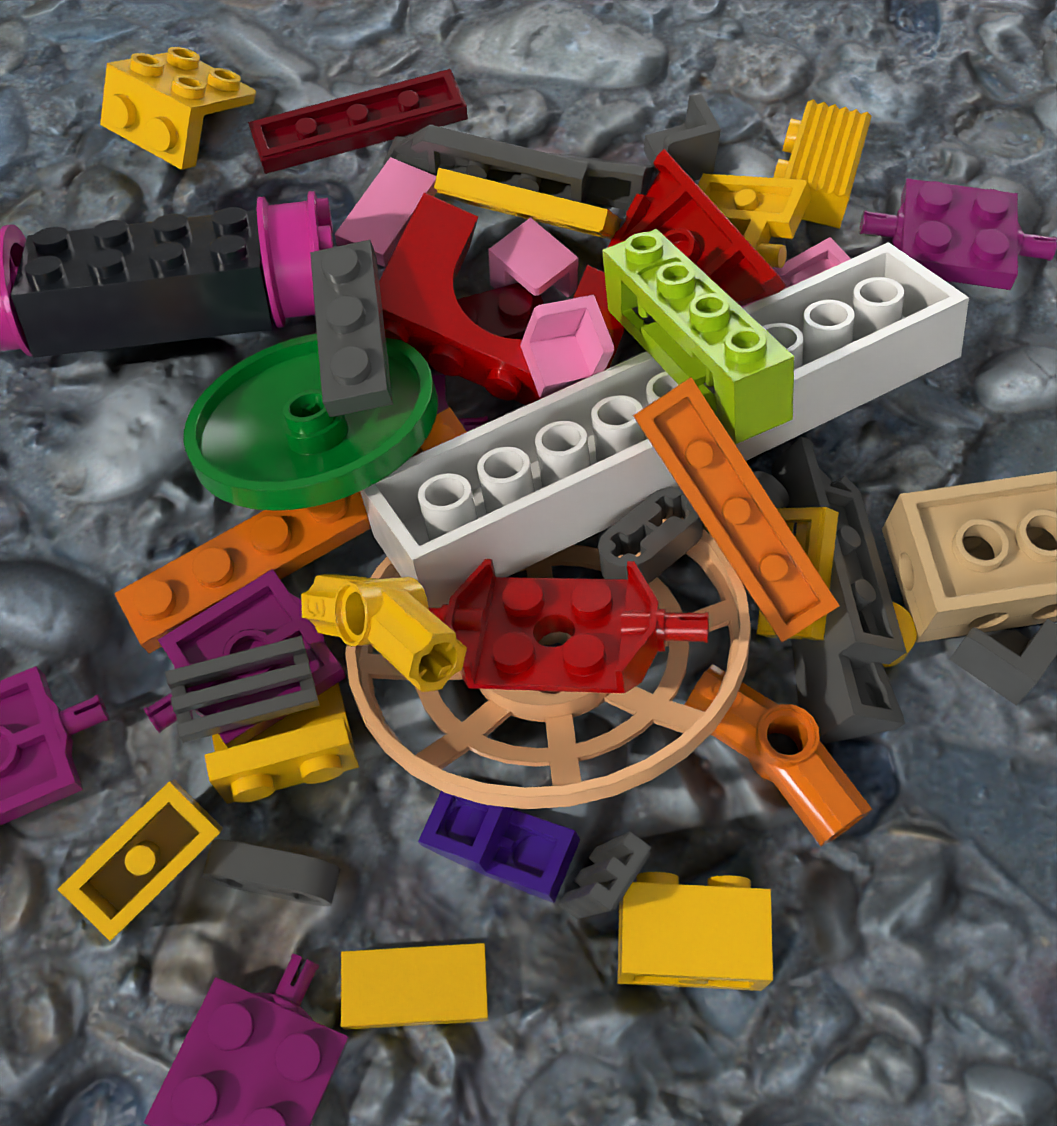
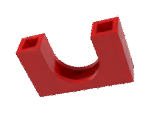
M423 193L379 280L385 337L406 342L421 353L424 359L436 371L448 376H460L481 385L490 394L499 399L515 400L524 405L542 399L538 395L521 349L522 339L504 338L482 329L464 313L456 299L453 283L470 249L478 216L427 193ZM587 265L573 298L594 295L614 344V353L606 367L608 369L625 328L608 311L605 273Z

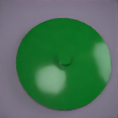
M317 333L278 343L237 363L218 377L202 393L192 407L185 423L183 438L185 451L202 485L216 497L233 505L249 509L281 511L314 507L348 497L370 487L397 470L416 453L431 432L437 416L438 397L427 361L421 353L406 342L386 338L393 405L329 417L322 401Z

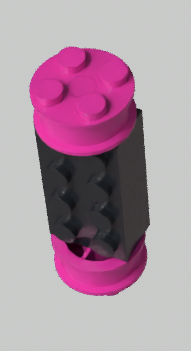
M309 191L307 201L269 205L265 196L257 198V210L245 211L242 208L229 207L218 210L213 215L188 218L181 214H167L158 217L152 222L134 224L112 220L100 223L94 228L71 231L62 227H49L36 232L34 235H28L27 239L16 225H4L0 229V351L21 349L29 357H45L273 330V318L277 328L285 327L286 318L315 315L310 252L333 248V225L328 197L317 198L315 191Z

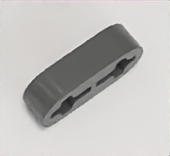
M680 487L664 488L651 494L600 537L598 551L601 572L605 579H627V561H634L646 582L650 583L698 543L703 536L704 524ZM641 551V555L636 557L635 555Z
M216 839L212 840L202 877L213 883L237 890L304 904L331 906L341 869L327 861L305 855L237 841Z

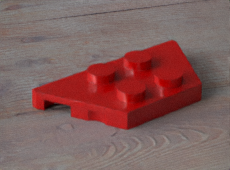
M663 149L653 162L659 173L647 195L636 194L626 212V220L623 226L615 232L608 247L626 241L634 234L657 229L740 306L782 291L786 284L670 154Z

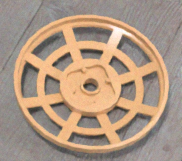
M703 530L701 539L686 554L703 569L717 589L721 602L692 613L709 612V632L728 626L730 638L726 673L717 696L706 712L672 701L677 695L686 674L689 641H666L665 647L669 646L667 665L659 686L653 694L638 687H634L626 693L480 689L488 701L461 722L443 702L438 690L421 692L415 687L425 712L439 730L446 734L416 755L402 744L385 721L375 697L373 678L408 679L381 654H373V646L371 644L352 647L346 644L345 655L349 685L365 726L384 752L412 776L444 793L484 805L519 809L571 807L613 797L653 780L687 758L715 731L735 701L747 670L751 623L746 591L741 580L712 536L706 530ZM572 545L520 571L527 570V578H553L551 566L558 565L579 566L601 571L598 548ZM640 551L637 555H635V556H636V557L640 556V555H641V551ZM388 557L380 563L371 578L377 579L401 577ZM656 577L648 583L658 600L659 609H666V612L682 613L679 603L669 588L659 578ZM561 632L551 633L544 636L538 643L541 645H552L557 642L564 644L572 636ZM458 672L449 680H462L463 678L461 673ZM603 702H607L633 715L630 719L607 733L584 742L576 743L573 717L587 713ZM514 716L530 721L545 722L548 747L513 746L492 740L487 736L507 718ZM653 723L683 733L678 739L641 762L607 776L581 781L580 761L593 759L623 746L642 734ZM470 750L482 757L506 764L533 767L550 766L552 786L524 788L487 784L451 774L442 769Z

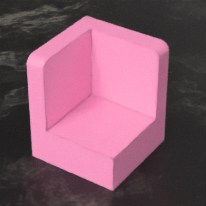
M531 217L488 249L490 285L494 289L520 283L535 296L542 294L552 285L566 297L576 292L579 258Z
M594 295L536 306L520 344L540 398H544L599 372L605 371L614 353V344Z

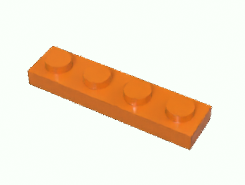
M692 377L632 415L781 642L789 639L840 606Z

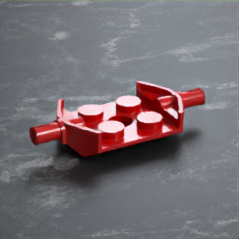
M485 559L453 593L449 604H443L442 607H428L430 612L455 632L456 639L467 647L460 673L467 687L472 689L626 693L642 683L657 652H665L666 641L704 643L709 641V612L677 613L666 612V609H659L656 596L634 561H627V579L496 577L492 559ZM561 632L572 636L563 645L557 647H547L538 643L544 636L551 633Z

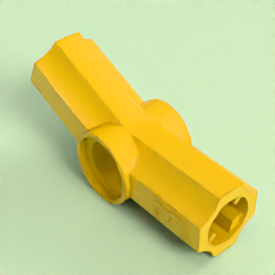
M323 574L317 575L309 590L301 594L302 618L309 620L315 626L317 633L340 637L350 647L371 644L421 692L443 689L446 682L454 674L462 671L467 647L456 639V634L452 629L429 611L425 591L418 580L412 577L377 579Z

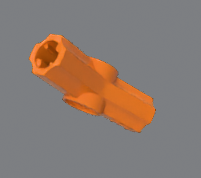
M712 664L703 673L684 705L706 712L717 696L726 672ZM741 683L735 701L715 731L710 735L747 757L754 771L762 778L775 784L821 847L833 841L866 817L872 808L820 742L819 727L814 717L805 709L796 705H778L745 683ZM782 733L789 736L795 742L798 753L784 755L777 752L771 747L767 735Z

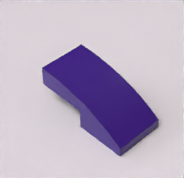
M441 791L418 842L421 846L462 866L555 903L581 839L575 830L514 810L513 808L484 805Z

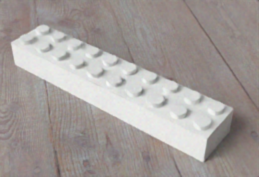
M888 242L783 289L779 293L744 307L743 309L794 355L793 420L735 444L744 459L747 461L961 357L969 297ZM646 351L409 458L393 473L360 491L374 538L401 577H412L422 585L427 596L428 607H442L443 604H449L453 593L485 559H492L496 577H508L613 526L656 491L669 487H679L632 416L678 386V384ZM704 383V385L712 393L715 394L714 386L709 387L706 383Z

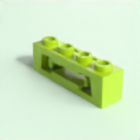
M654 229L649 232L637 233L630 236L626 241L602 250L608 311L678 385L692 377L734 444H738L793 420L794 355L660 231ZM638 306V314L642 318H647L650 315L656 322L646 325L632 308ZM704 383H706L709 387L714 386L715 394L712 393L704 385Z

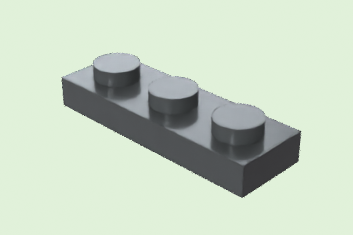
M371 240L310 252L322 401L329 417L393 405L377 258Z

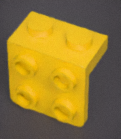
M170 47L168 52L154 55L135 53L131 55V59L109 62L106 65L100 125L177 168L184 170L196 166L204 115L253 104L256 90L240 82L241 77L238 74L226 69L213 68L200 61L199 54L186 48Z
M339 682L318 695L320 706L289 714L245 744L227 748L219 734L212 735L215 752L204 755L210 783L227 804L261 800L272 795L276 790L301 783L316 784L326 782L340 776L345 771L359 768Z

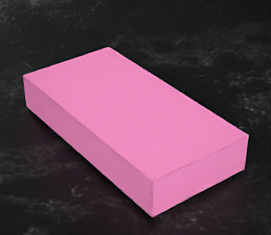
M390 157L335 233L337 246L371 240L377 264L385 267L395 251L423 193L433 197L437 193V189H434L436 176Z

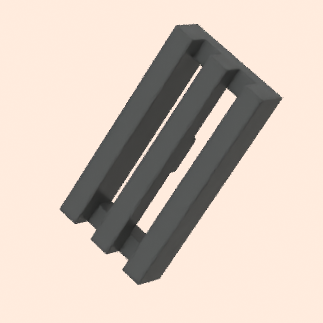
M302 636L165 671L167 684L171 689L173 711L177 717V731L183 743L320 706ZM291 660L295 662V665L190 693L187 692V688ZM298 681L300 683V691L193 719L192 710L245 697Z
M631 832L595 847L588 858L595 864L580 870L573 880L581 888L566 892L558 905L576 919L615 910L651 855V852H649L651 847Z

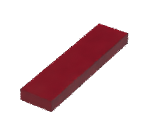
M451 69L254 120L248 122L263 171L267 174L393 140L395 136H408L428 125L441 127L467 120L468 116L467 105Z

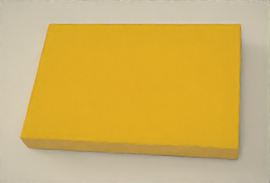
M438 168L434 185L437 193L464 204L525 219L531 217L537 222L612 240L615 232L620 228L622 219L605 208Z

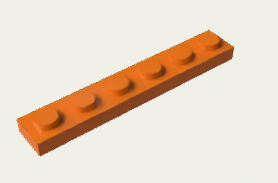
M450 407L437 414L431 432L413 456L467 432ZM359 491L348 497L314 507L281 511L263 510L115 592L114 595L140 645L149 654L162 647L158 639L271 569L274 570L281 580L371 529L361 492Z

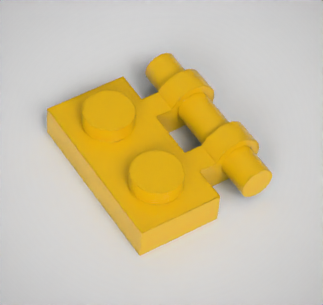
M703 173L698 187L736 229L744 235L745 239L772 268H782L787 256L786 246L770 244L769 241L771 237L794 238L812 197L808 180Z

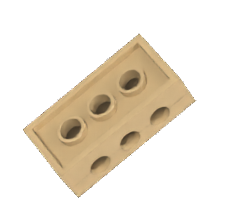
M1057 471L899 495L882 528V532L906 610L912 616L917 631L916 643L965 636L972 628H978L982 632H991L1043 624L1047 619L1052 622L1057 621Z

